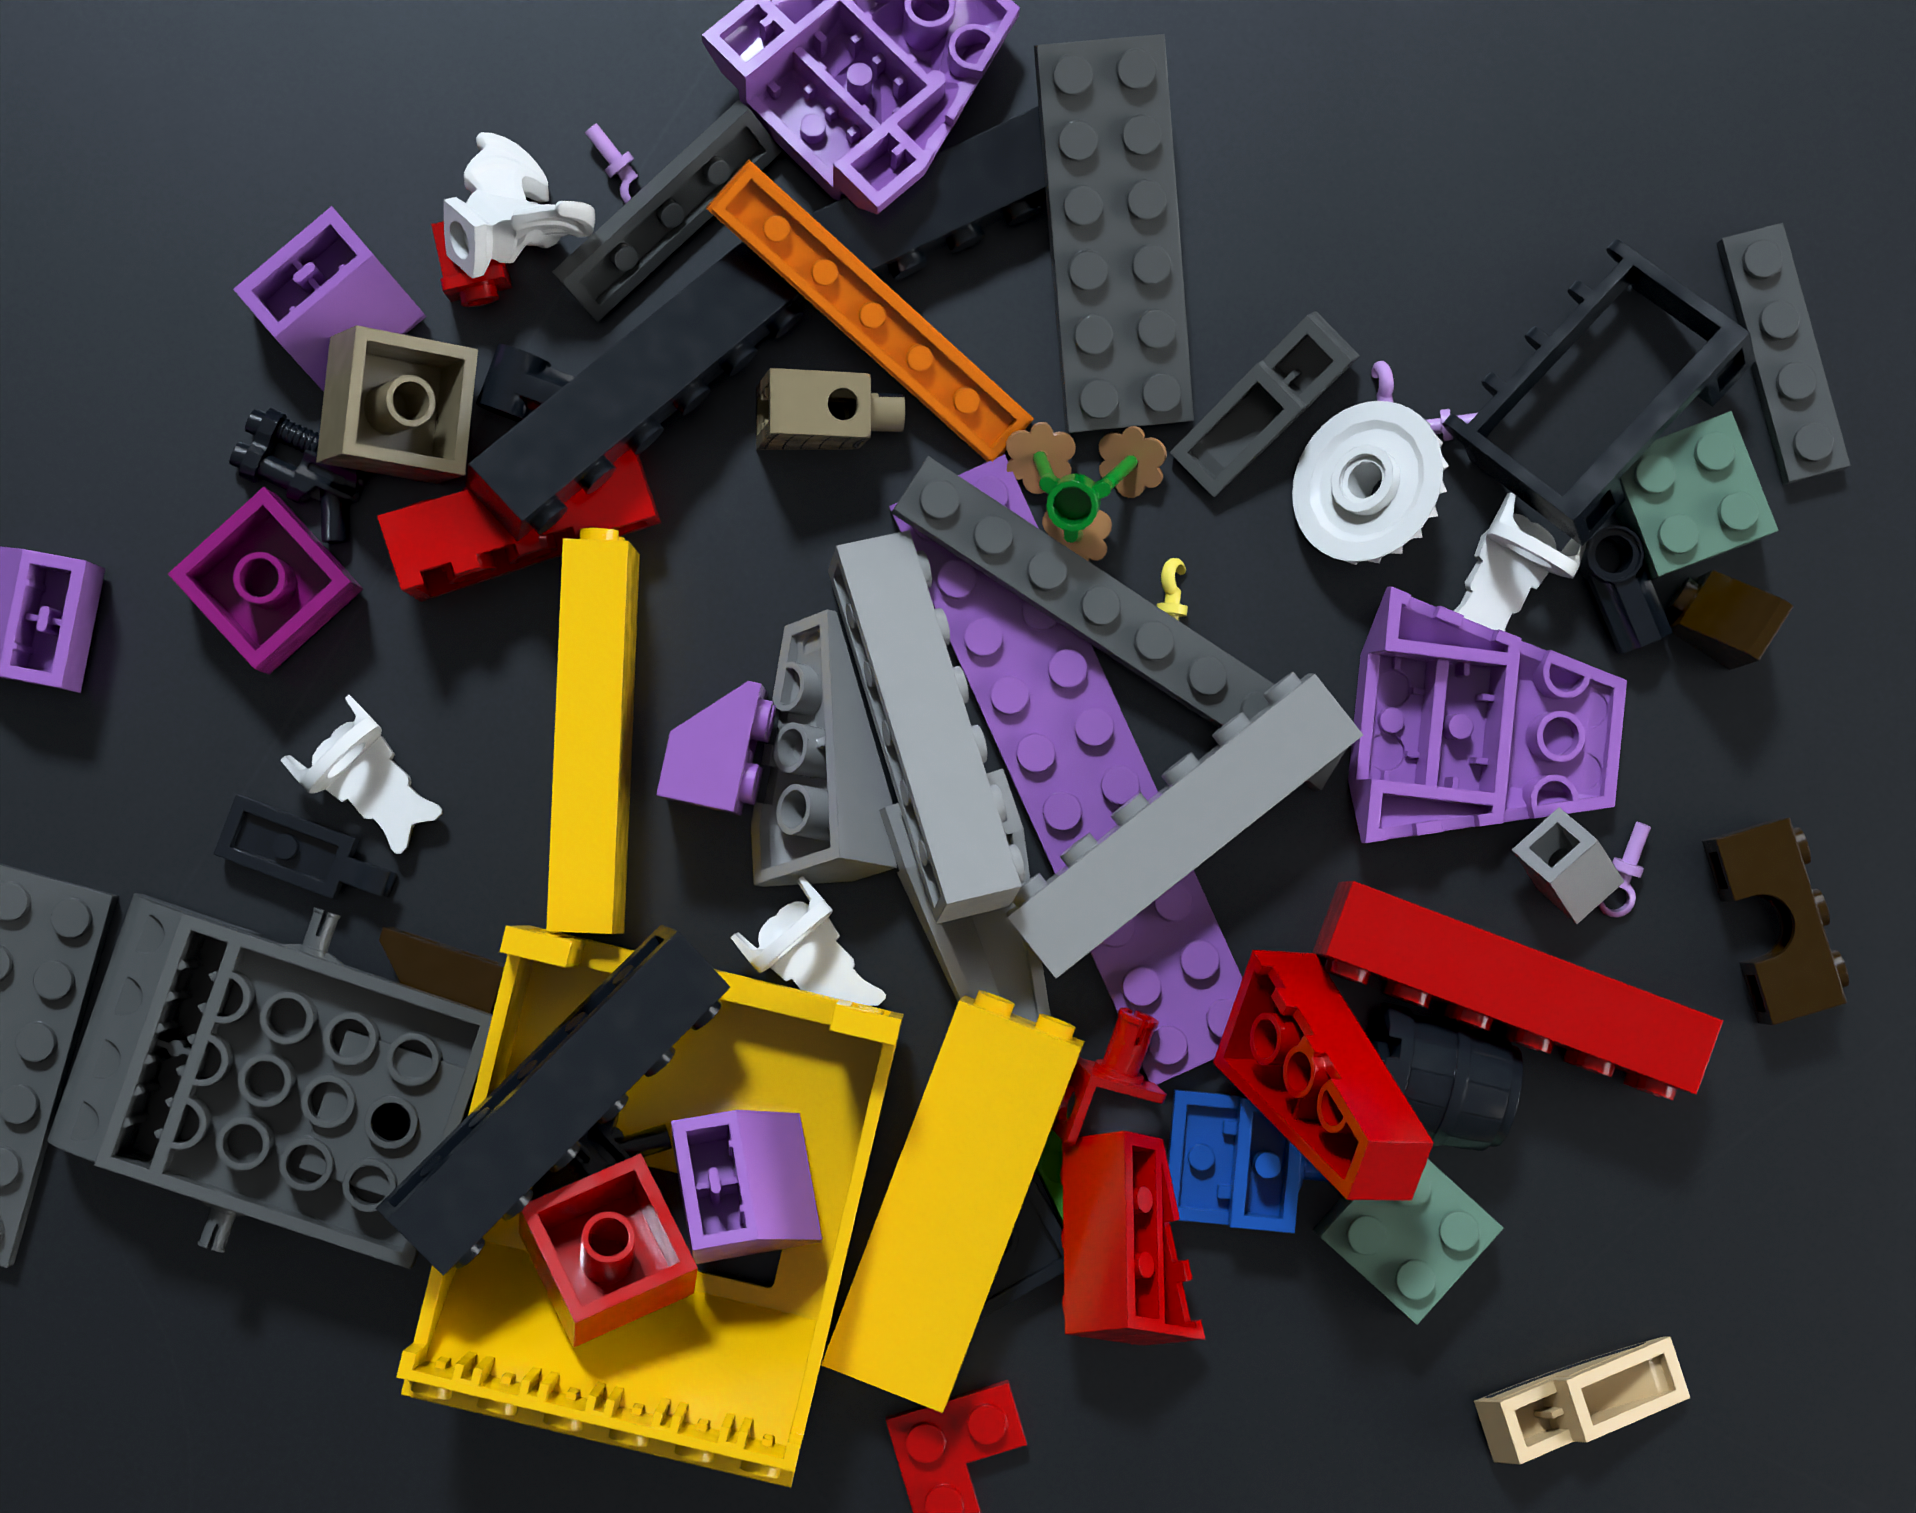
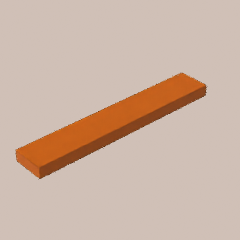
M749 159L706 207L710 213L987 462H993L996 458L1002 456L1006 451L1008 437L1015 431L1025 430L1034 420L1028 412Z

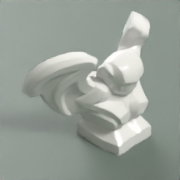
M481 132L476 137L477 148L480 152L470 161L464 171L465 188L472 193L468 201L465 203L457 197L444 199L446 255L472 279L485 274L491 259L499 263H514L526 245L549 248L555 245L561 237L568 234L576 237L590 236L595 226V210L589 204L576 201H558L556 205L538 204L549 201L548 181L544 172L536 161L518 144L494 133ZM526 197L534 200L535 202L527 201Z

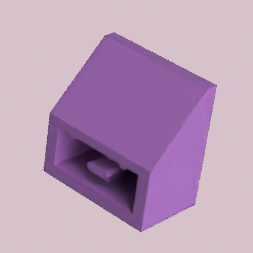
M332 206L233 289L323 392L331 336L356 325L405 335L427 317Z
M0 546V678L81 693L105 568L85 560Z
M747 681L670 731L657 796L670 801L739 816L742 815L744 803L755 805L763 772L762 767H759L758 764H753L757 741L769 742L776 713V705H773V701L767 700L768 691L761 683Z
M732 1110L671 1121L672 1143L690 1251L696 1264L822 1242L800 1113Z

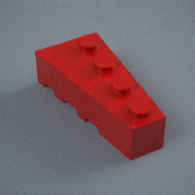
M629 449L612 463L616 470L601 487L591 494H587L581 489L564 503L568 509L555 525L542 534H538L532 529L518 542L467 487L458 493L437 499L423 500L402 509L378 515L377 518L401 590L418 601L423 602L562 556L563 538L579 539L581 528L614 529L619 531L620 537L661 523L639 454L635 455Z
M1252 950L1213 1063L1347 1200L1412 1201L1434 1142L1315 953Z

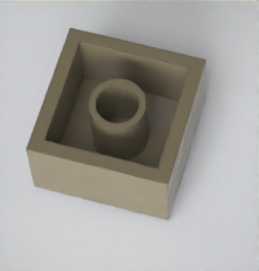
M358 325L331 336L316 463L435 484L464 476L478 349Z

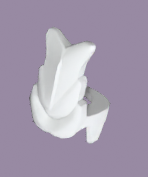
M1507 493L1490 528L1480 537L1474 554L1478 561L1465 581L1467 591L1460 605L1454 610L1464 615V618L1493 630L1500 629L1505 631L1512 613L1521 611L1530 588L1537 589L1549 572L1573 579L1580 566L1587 544L1586 542L1581 546L1571 538L1562 551H1558L1553 536L1538 523L1530 522L1523 515L1514 514L1516 495L1513 493Z
M348 695L345 697V700L354 712L355 720L354 722H346L333 731L330 738L320 744L312 756V767L306 768L291 755L284 756L281 762L308 793H318L326 789L341 802L350 801L363 818L375 820L383 829L395 854H402L409 846L414 826L419 823L436 821L443 814V809L438 804L421 797L411 787V777L392 760L395 753L384 737L381 736V727Z
M803 876L798 879L797 883L809 899V904L795 901L781 908L777 915L771 917L761 928L758 936L760 947L756 948L739 932L730 937L758 973L771 968L785 981L793 979L800 990L867 1006H877L886 999V994L882 989L865 981L855 971L854 959L837 942L840 935L829 918L833 910Z

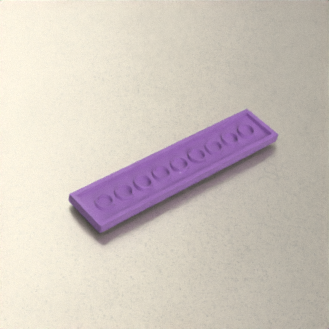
M1005 454L996 458L993 462H986L958 475L1038 528L1013 471L1007 472L1006 470L1008 460ZM897 503L889 506L891 512ZM892 514L900 532L910 530L916 551L923 550L927 555L932 573V585L928 590L934 609L942 608L947 617L952 649L1054 874H1056L1066 866L1060 855L1088 833H1091L1097 841L1117 825L1110 816L1128 800L1141 792L1148 801L1158 793L1093 647L1075 633ZM1193 870L1090 951L1117 1014L1121 1007L1130 1008L1132 1015L1137 1010L1159 1021L1142 1064V1069L1147 1079L1156 1085L1215 1058L1242 981L1241 973Z

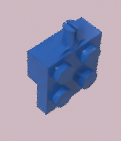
M1174 1089L1168 1165L1180 1217L1179 1221L1229 1225L1232 1228L1295 1233L1298 1192L1303 1184V1180L1329 1181L1246 1096Z

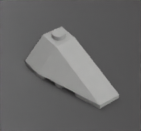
M827 609L784 627L772 697L773 704L780 710L774 745L764 744L761 762L762 765L771 766L765 802L764 804L755 803L751 821L753 881L756 886L799 885L797 881L801 876L810 884L852 882L897 868V862L879 811L884 807L893 805L837 612Z

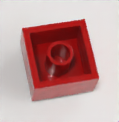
M641 1153L532 1200L519 1212V1235L573 1348L694 1294L698 1267Z

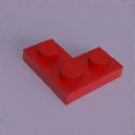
M1009 1380L949 1398L943 1413L922 1405L886 1416V1424L913 1513H981L967 1463L1027 1445Z

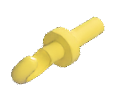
M1170 558L1165 562L1161 572V584L1165 592V602L1157 603L1156 606L1179 621V617L1187 616L1188 606L1180 604L1181 590L1176 585L1175 572L1183 575L1186 572V567L1179 558Z

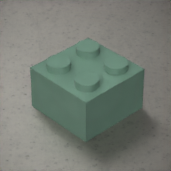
M1732 411L1656 439L1619 479L1626 500L1615 513L1620 526L1629 528L1641 540L1644 549L1643 562L1651 581L1779 531Z
M1427 1159V1164L1422 1172L1412 1201L1347 1200L1342 1196L1312 1230L1418 1325L1504 1228Z

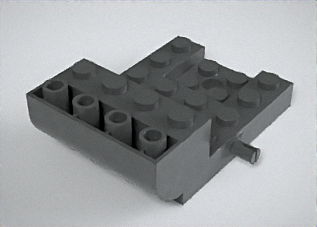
M134 893L47 1141L68 1153L95 1162L94 1166L198 1199L206 1206L211 1207L201 1238L197 1243L203 1248L207 1249L211 1246L219 1225L211 1250L225 1253V1247L236 1216H250L411 1269L416 1264L419 1251L375 1208L463 1122L477 1081L493 1014L344 965L332 954L327 953L338 920L341 918L340 915L328 912L319 936L327 911L314 907L303 943L280 944L262 938L263 934L153 897ZM385 1103H397L403 1106L409 1113L411 1120L410 1129L406 1136L400 1140H386L374 1128L375 1112Z

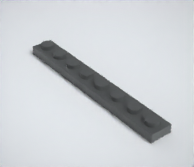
M928 456L924 460L891 513L1216 727L1221 728L1241 712L1250 720L1269 705L1263 694L1274 686V683ZM1346 749L1303 784L1314 791L1322 790Z

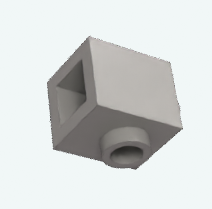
M1560 807L1512 849L1537 889L1576 924L1583 920L1624 883V880L1600 842Z

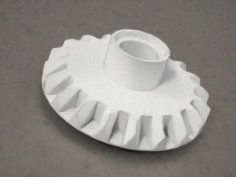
M1372 401L1347 408L1321 426L1308 442L1299 459L1292 490L1295 517L1303 534L1314 547L1333 559H1339L1354 565L1361 561L1380 564L1381 558L1390 553L1403 554V545L1409 540L1423 538L1421 528L1428 518L1438 516L1435 508L1439 494L1447 492L1442 479L1443 471L1449 467L1440 449L1443 442L1433 432L1428 421L1412 409L1401 404L1388 401ZM1382 479L1379 489L1371 495L1374 486Z

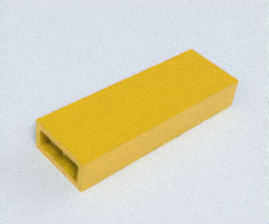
M581 528L579 539L563 538L546 932L624 934L640 554L629 541H625L624 537H619V531L614 529Z
M978 990L975 999L964 995L957 1004L821 1364L940 1413H943L950 1398L1085 1043L1083 1040L1072 1037L1076 1029L1075 1026L1045 1014H1039L1037 1021L1033 1022L1012 1013L1015 1003L982 990Z

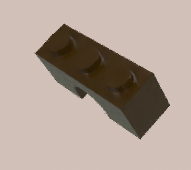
M1790 817L1770 820L1703 840L1702 843L1720 901H1737L1751 896H1758L1772 905L1779 918L1780 931L1774 946L1762 956L1739 962L1758 1023L1776 1025L1846 1004L1847 1001L1843 988L1849 986L1848 971L1838 950L1831 951L1824 926L1830 924V914L1822 892L1818 888L1812 889L1805 868L1806 864L1811 863V853L1801 828H1793Z

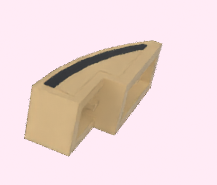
M1663 1336L1545 1373L1475 1400L1474 1403L1494 1463L1523 1464L1571 1442H1590L1690 1398L1671 1337Z

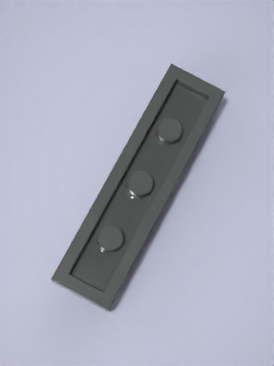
M737 100L553 270L552 273L594 320L599 322L713 216L706 207L748 159L762 171L782 150L750 108Z
M1783 222L1722 238L1717 242V247L1738 323L1749 331L1756 359L1751 366L1783 485L1851 466Z

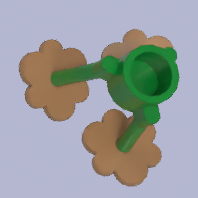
M1046 422L1034 424L1030 432L1026 430L1013 432L1006 441V450L1011 457L1007 463V472L1013 471L1016 480L1022 479L1023 485L1029 492L1034 494L1046 492L1049 494L1046 505L1047 511L1042 519L1044 530L1049 536L1087 561L1089 559L1094 561L1101 560L1107 554V545L1103 540L1109 536L1112 530V522L1105 512L1099 510L1101 498L1108 496L1114 487L1122 496L1135 498L1145 490V487H1157L1163 480V472L1159 466L1166 460V447L1156 438H1145L1143 430L1137 426L1126 428L1122 434L1119 432L1107 433L1100 440L1099 453L1104 461L1099 466V473L1102 479L1096 482L1082 474H1071L1072 468L1068 460L1073 457L1076 446L1074 439L1068 433L1060 431L1053 433L1052 427Z

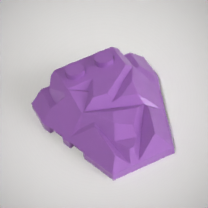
M744 0L703 33L702 42L721 73L739 90L740 101L750 108L773 140L833 199L839 201L847 196L858 208L879 214L925 175L980 79L984 76L1018 19L1020 7L1012 0Z

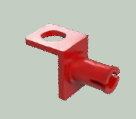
M1121 1007L1118 1011V1019L1104 1058L1097 1059L1094 1062L1079 1057L1052 1130L1063 1142L1072 1145L1076 1143L1096 1087L1160 1104L1164 1103L1167 1094L1155 1083L1149 1081L1145 1075L1139 1073L1154 1031L1159 1025L1158 1020L1137 1010L1132 1015L1130 1008ZM1075 1090L1074 1107L1070 1117L1067 1119L1068 1102Z

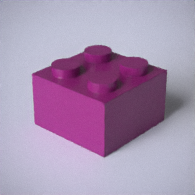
M265 487L260 489L168 573L173 581L254 669L269 675L363 590L361 585L285 502Z

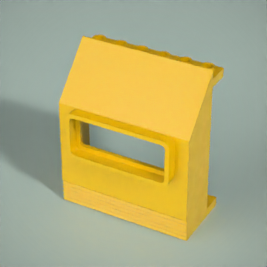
M530 925L506 926L500 952L507 954L469 1115L635 950L564 933L546 932V929ZM715 970L730 986L728 991L719 999L722 1002L721 1009L706 1025L698 1030L690 1028L673 1045L676 1050L675 1054L663 1069L651 1077L643 1075L625 1093L629 1098L626 1105L619 1112L616 1127L626 1136L665 1124L672 1149L643 1158L649 1167L677 1173L671 1135V1121L732 1110L800 1113L822 1242L782 1249L774 1284L769 1287L698 1270L694 1294L573 1348L519 1235V1213L507 1221L500 1218L482 1237L485 1240L482 1250L466 1266L460 1269L452 1267L443 1276L432 1265L414 1342L403 1350L396 1378L404 1379L401 1395L791 1488L904 1014Z

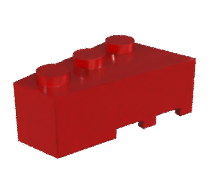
M1117 1131L1078 1137L1074 1145L1062 1141V1166L1060 1171L1063 1186V1230L1061 1242L1064 1250V1295L1062 1308L1065 1315V1334L1142 1346L1206 1340L1202 1321L1191 1320L1183 1282L1190 1281L1193 1278L1189 1259L1178 1260L1170 1222L1179 1220L1180 1217L1163 1139L1129 1131Z

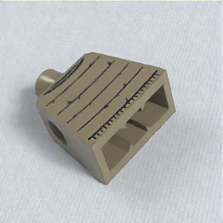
M770 368L756 386V450L859 449L870 439L871 431L902 432L904 429V395L896 393H871L870 374ZM828 403L840 406L844 411L845 420L835 418L829 411Z

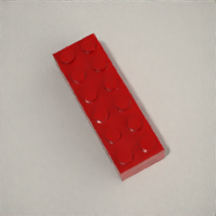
M1356 881L1338 882L1312 952L1327 959L1324 968L1330 974L1367 985L1371 975L1387 982L1383 991L1386 995L1426 1008L1429 1007L1431 999L1447 1004L1443 1016L1449 1019L1454 1018L1466 1023L1468 1026L1481 1028L1486 1031L1490 1030L1492 1022L1507 1027L1503 1037L1508 1038L1510 1042L1547 1054H1551L1553 1046L1556 1045L1567 1050L1563 1059L1566 1063L1611 1078L1615 1068L1627 1072L1623 1082L1624 1085L1672 1101L1677 1090L1697 1095L1724 1021Z

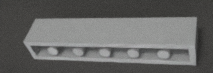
M910 530L837 545L828 569L829 577L935 923L939 924L1009 907L1022 887L1021 883L1025 881L1024 862L1017 845H1009L1002 825V822L1006 820L1004 798L997 784L990 785L983 765L987 761L986 741L979 725L971 726L965 704L969 700L968 685L962 668L960 666L953 667L946 646L950 644L949 624L943 609H934L928 588L932 585V573L927 555L923 550L916 551Z
M1293 671L1263 694L1269 703L1268 706L1250 720L1243 712L1239 713L1212 735L1218 745L1199 760L1190 752L1165 771L1161 777L1168 785L1147 801L1140 792L1118 808L1110 816L1117 825L1096 841L1092 834L1088 833L1064 851L1060 858L1066 866L1045 881L1041 874L1037 873L1022 884L1013 900L1015 906L1006 912L1007 918L1055 978L1063 974L1363 736L1362 732L1316 674L1308 673L1302 679H1299Z

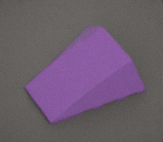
M1392 586L1387 587L1360 654L1354 724L1362 732L1363 736L1351 745L1348 783L1361 843L1549 817L1559 807L1567 814L1615 807L1627 680L1553 650L1546 651L1521 641L1522 638L1500 629L1493 630L1464 618V615L1445 607L1430 605Z

